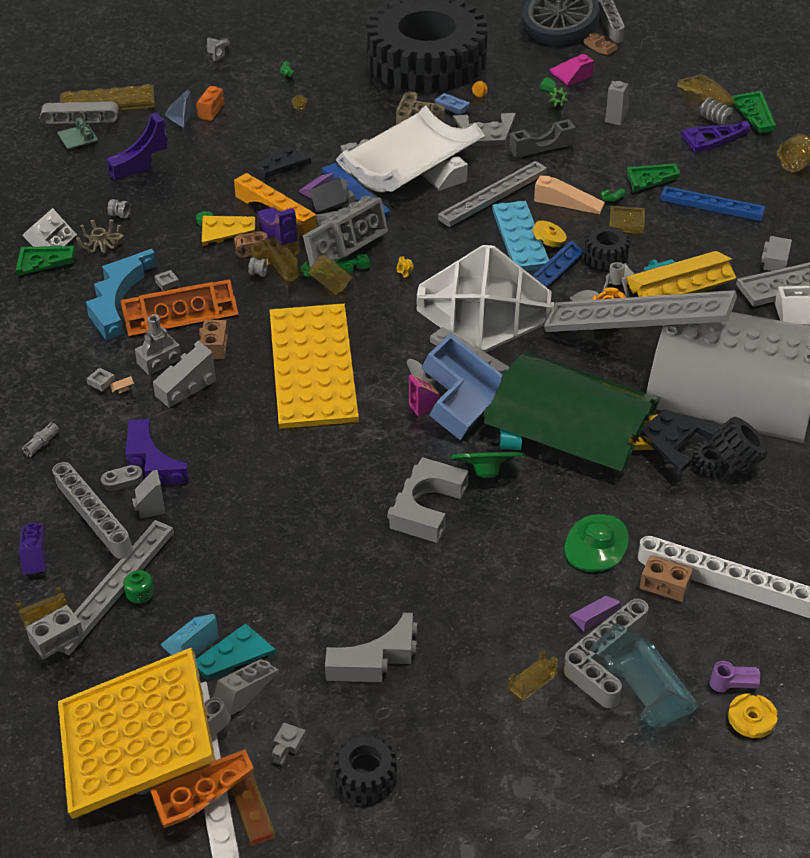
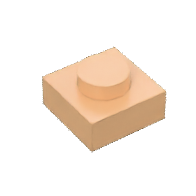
M130 376L110 384L112 392L118 390L120 394L130 390L129 386L134 384Z

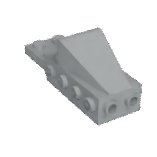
M364 196L360 198V201L349 204L350 206L347 208L316 215L319 227L303 235L311 270H317L336 258H344L388 232L381 198Z

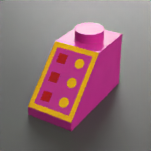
M409 375V406L418 417L430 413L436 402L441 398L439 391L434 389L429 382L415 375Z

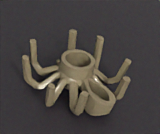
M91 220L93 230L90 236L86 233L84 226L80 225L84 236L90 241L88 244L84 243L83 245L79 237L76 238L79 247L86 249L89 253H94L97 245L100 246L102 253H106L107 246L110 249H115L123 242V235L120 234V225H117V233L110 234L113 230V220L109 222L108 232L104 228H97L95 221ZM94 243L93 250H90L89 247Z

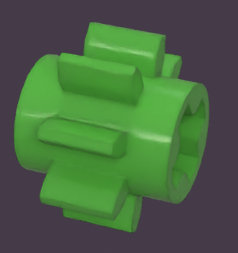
M562 87L560 90L554 88V93H549V96H552L549 102H553L554 107L557 104L562 107V101H568L565 98L568 93H564ZM556 94L558 96H562L560 101L559 99H555Z

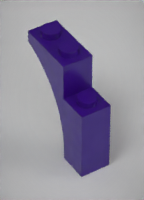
M157 112L150 114L145 131L131 147L115 156L106 158L108 172L114 180L151 169V154L167 149L166 122Z
M274 207L258 211L259 227L267 234V238L274 248L298 241L296 212L293 208L277 212Z
M149 419L129 420L125 453L127 465L145 468L146 477L153 470H158L161 485L189 483L187 463L164 455L153 444Z

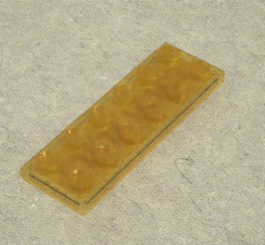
M153 85L91 91L81 90L79 92L67 91L60 93V103L115 102L119 106V110L155 107Z

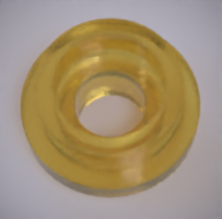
M297 95L292 98L291 102L294 108L303 109L307 104V99L302 95Z

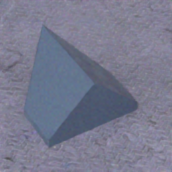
M189 90L170 105L165 113L167 118L183 128L193 111Z

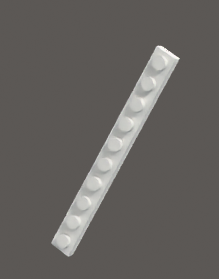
M207 682L201 683L204 702L210 699ZM215 735L211 740L215 760H218L221 757L217 735ZM226 791L204 807L212 858H239Z

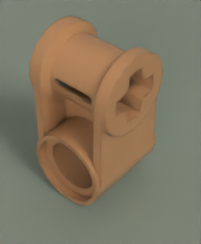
M265 232L241 234L234 239L235 252L241 258L264 255L269 252L268 239Z

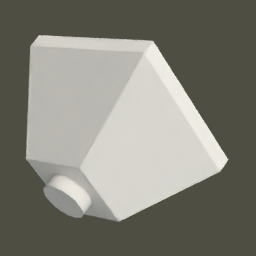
M459 156L453 157L426 171L422 176L440 191L466 182L467 164Z

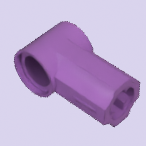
M719 661L714 665L709 684L717 692H726L730 687L758 689L760 685V671L757 667H736L727 661Z

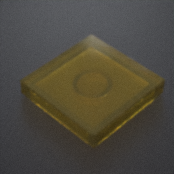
M610 206L609 227L618 228L625 233L644 234L645 208Z

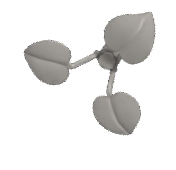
M616 262L610 264V273L606 276L602 292L608 287L609 283L614 285L622 284L626 297L630 298L627 288L629 284L626 277L635 273L628 268L626 263ZM584 290L570 297V300H592L595 295L597 297L599 294L596 291Z

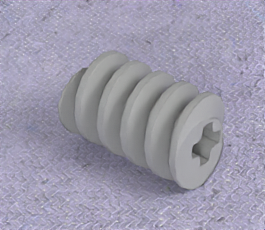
M711 97L707 98L698 110L699 115L712 120L718 125H731L734 119L731 107L728 108L727 105H723L721 102L718 103L717 100H713Z

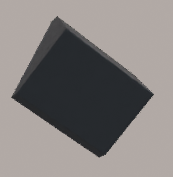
M337 178L309 190L317 214L325 213L349 203L348 182L342 178Z

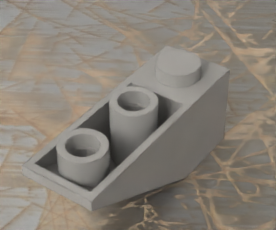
M260 659L218 680L213 697L222 699L231 716L244 709L272 680L279 669L273 667L268 661Z

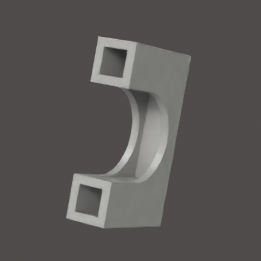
M422 457L418 465H414L410 479H406L402 493H398L394 507L391 506L388 511L387 518L390 522V529L437 543L445 529V513L422 507L415 500L419 496L431 492L461 499L468 487L469 471Z

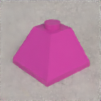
M582 54L550 69V72L566 85H571L593 77L594 60Z

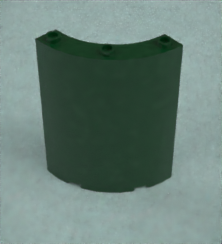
M524 353L513 362L508 371L505 370L503 372L501 383L490 407H486L483 418H485L484 423L625 472L634 449V445L631 443L634 437L640 436L645 426L644 419L649 421L655 415L660 397L529 353Z

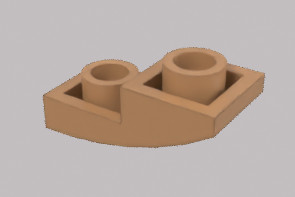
M591 34L588 38L584 39V43L588 47L599 53L609 55L617 50V44L605 41L604 36Z

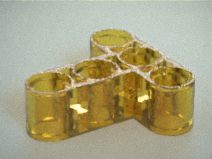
M297 235L298 241L285 245H280L276 237L255 243L250 248L251 258L254 257L257 260L267 259L268 264L272 263L283 279L287 281L296 280L299 276L298 261L295 258L300 252L299 236Z

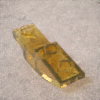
M697 75L678 80L677 87L699 94L700 100L705 101L711 97L723 105L734 103V99L722 86L706 76Z

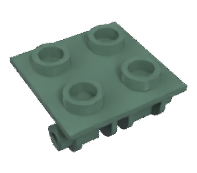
M77 118L75 128L57 132L67 149H75L78 146L98 141V138L83 118Z

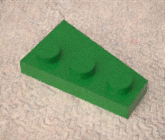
M676 164L627 167L626 171L634 192L679 179L680 176Z
M74 246L21 247L16 274L19 276L73 263L75 248Z

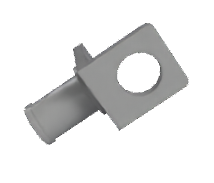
M207 38V52L213 54V60L216 61L225 57V48L229 47L228 39L223 38L219 41Z

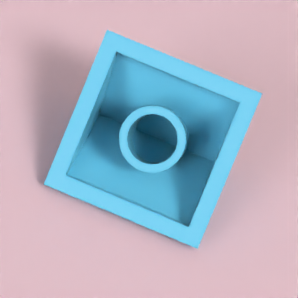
M210 614L193 618L165 640L161 646L171 655L192 648L196 657L219 638L215 615Z

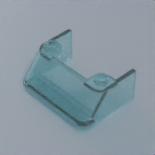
M616 623L590 648L593 653L606 660L605 666L611 673L615 674L617 672L625 678L645 705L639 717L652 727L654 725L658 727L664 726L692 713L699 707L697 701L660 653L644 637Z

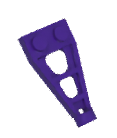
M743 121L734 125L692 127L682 130L681 136L691 149L697 153L710 150L744 134H748L750 132V125L748 121ZM722 132H728L729 134L726 135V136H723L721 133H722ZM703 134H713L716 139L708 141Z

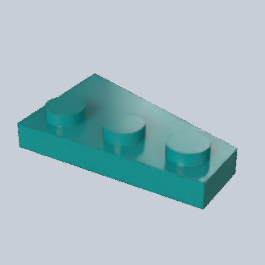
M245 623L196 659L198 673L204 679L210 681L233 672L236 667L247 663L250 665L256 662V659L264 656L272 657L276 655V650Z

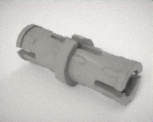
M50 422L42 431L36 432L32 440L22 447L23 452L27 456L32 457L41 447L48 445V441L53 436L59 433L58 426Z

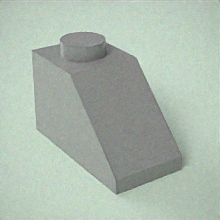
M153 470L135 489L136 498L132 499L134 511L139 510L140 519L166 514L158 470Z

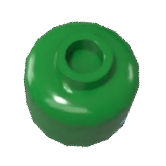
M136 570L127 574L124 578L125 595L130 602L144 603L151 599L154 594L152 577L148 572Z

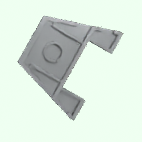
M501 113V123L495 121L491 123L476 122L485 136L472 144V146L505 145L509 131L515 121V113ZM454 115L453 121L455 124H458V128H467L472 125L469 124L468 115Z

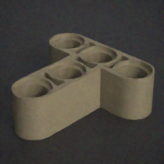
M407 92L403 95L396 111V125L419 113L424 106H427L431 113L444 123L445 107L441 104L419 102L416 93Z

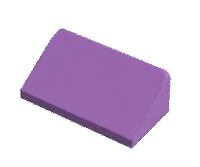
M333 174L321 175L300 189L299 193L312 199L309 190L334 180Z
M604 596L570 615V618L585 632L607 620L620 610L621 602Z

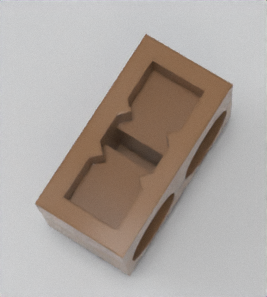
M204 320L203 328L199 330L201 340L198 341L212 351L213 359H225L228 340L227 320Z
M650 555L642 572L640 589L683 602L691 582L693 569Z

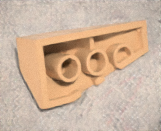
M540 175L535 184V202L600 214L605 202L557 178Z

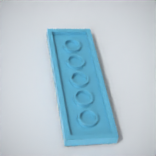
M526 201L492 205V211L509 258L525 271L539 270L549 259L541 238L538 240L533 235L532 229L535 223Z

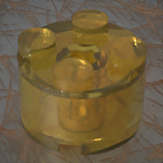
M796 134L780 144L777 150L778 159L780 158L781 166L785 170L797 172L810 165V137L804 134Z

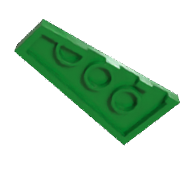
M762 91L730 96V102L759 133H768L776 130V124Z

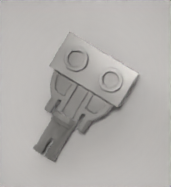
M156 314L147 317L149 330L145 335V341L142 346L135 349L137 364L148 375L181 360L180 345L167 333L164 327L160 326V317Z

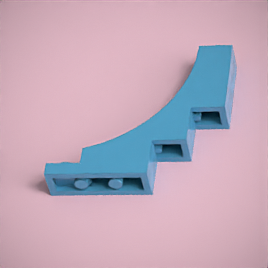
M152 249L102 266L105 280L94 284L97 298L87 301L86 306L88 316L106 340L124 334L122 322L118 315L120 300H122L126 292L133 285L145 278L144 271L157 267L155 252Z

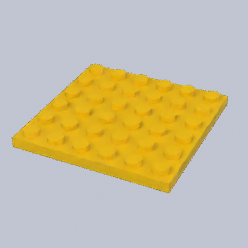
M192 648L58 701L68 813L72 819L216 761L195 653Z

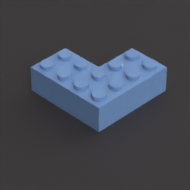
M449 334L428 354L421 369L448 390L436 402L429 416L461 440L483 417L486 407H490L501 383L502 374L457 338Z

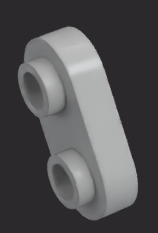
M136 465L111 470L101 476L102 487L107 491L131 487L143 480L142 469Z

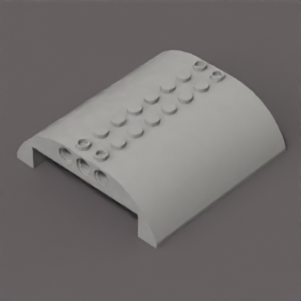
M731 312L728 322L663 326L646 392L660 397L655 413H660L666 409L721 426L730 418L738 417L749 423L761 435L803 443L810 416V326Z

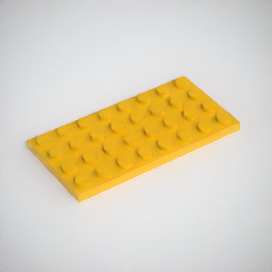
M345 304L270 309L279 429L359 422Z

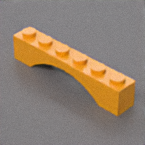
M248 173L234 180L236 197L245 203L260 202L271 208L274 207L277 212L293 208L296 212L297 234L301 237L317 228V219L314 212Z

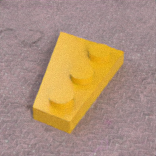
M203 216L202 247L207 246L210 242L217 241V243L224 242L223 239H235L236 236L241 234L255 233V217Z

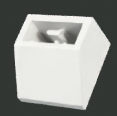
M53 208L23 234L24 238L33 247L65 246L77 235Z
M810 286L778 287L775 306L780 321L810 326Z

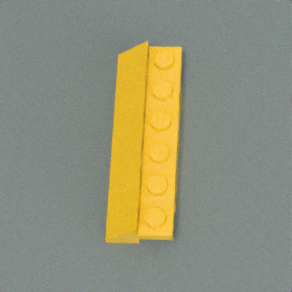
M714 251L626 277V280L633 294L637 293L639 297L701 293L715 289L718 285L732 282L736 279V276L729 263L732 258Z

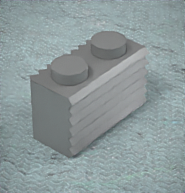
M770 236L769 242H765L761 262L764 263V270L774 271L786 268L791 239Z

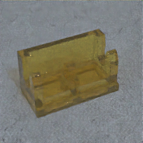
M325 255L318 256L307 272L335 295L339 291L342 292L352 279V276Z
M60 586L55 588L57 594L25 608L22 607L21 602L16 604L25 628L67 605L66 597L61 592Z
M542 651L539 654V660L518 676L515 673L509 676L507 687L524 701L557 675L558 659L555 656H552L548 661L546 651Z

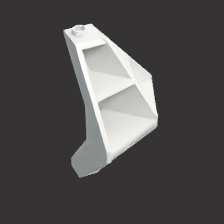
M491 245L480 246L419 284L417 292V311L440 328L447 329L483 352H487L544 326L554 307V302H551L552 292L499 249Z

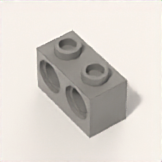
M67 605L26 627L29 641L42 659L84 637L81 622Z

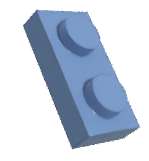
M446 93L435 99V104H441L446 110L461 115L470 108L469 102Z

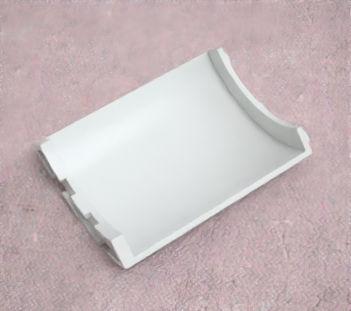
M424 106L419 113L349 152L345 150L336 161L349 175L357 178V182L362 186L376 192H391L481 140L485 135L476 122L467 128H454L440 121L431 113L427 106Z

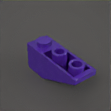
M29 523L22 527L19 555L23 575L46 571L44 524Z

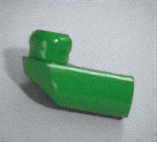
M285 61L280 69V73L283 76L292 77L294 70L291 69L290 63Z
M622 188L610 194L608 189L601 192V199L605 202H616L624 197L626 192Z

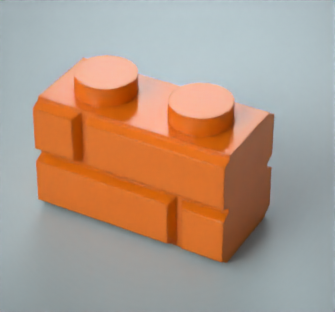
M215 86L207 88L196 103L199 119L209 121L214 119L224 105L223 89Z

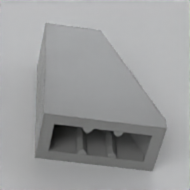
M612 81L608 89L605 122L621 125L629 109L628 84L621 81Z

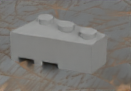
M199 341L194 344L195 348L188 354L184 353L180 357L181 361L174 367H168L153 381L155 396L169 408L216 381L213 353Z

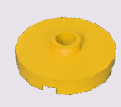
M538 221L532 229L536 239L540 240L541 238L547 246L561 247L567 239L565 232L551 222Z
M751 694L737 696L731 702L728 712L729 722L734 730L750 738H762L769 735L775 729L778 719L777 709L772 702L761 695H757V697L750 696Z

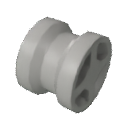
M252 257L249 262V275L259 274V276L265 277L268 268L267 259L257 260V258Z

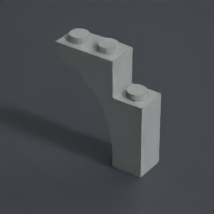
M403 613L401 619L389 632L369 643L344 648L327 647L325 661L326 681L382 682L383 673H387L388 663L411 664L412 655H416L417 641H412L413 636H417V622H413V613Z

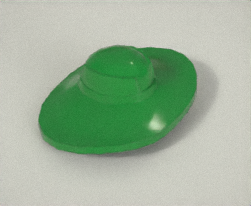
M521 452L468 453L450 456V461H463L472 464L476 476L483 479L495 478L499 475L502 463L513 459H524V453Z
M595 514L584 517L576 522L568 533L564 545L565 557L569 564L579 570L587 572L610 570L620 563L626 552L629 542L628 530L624 523L614 516Z

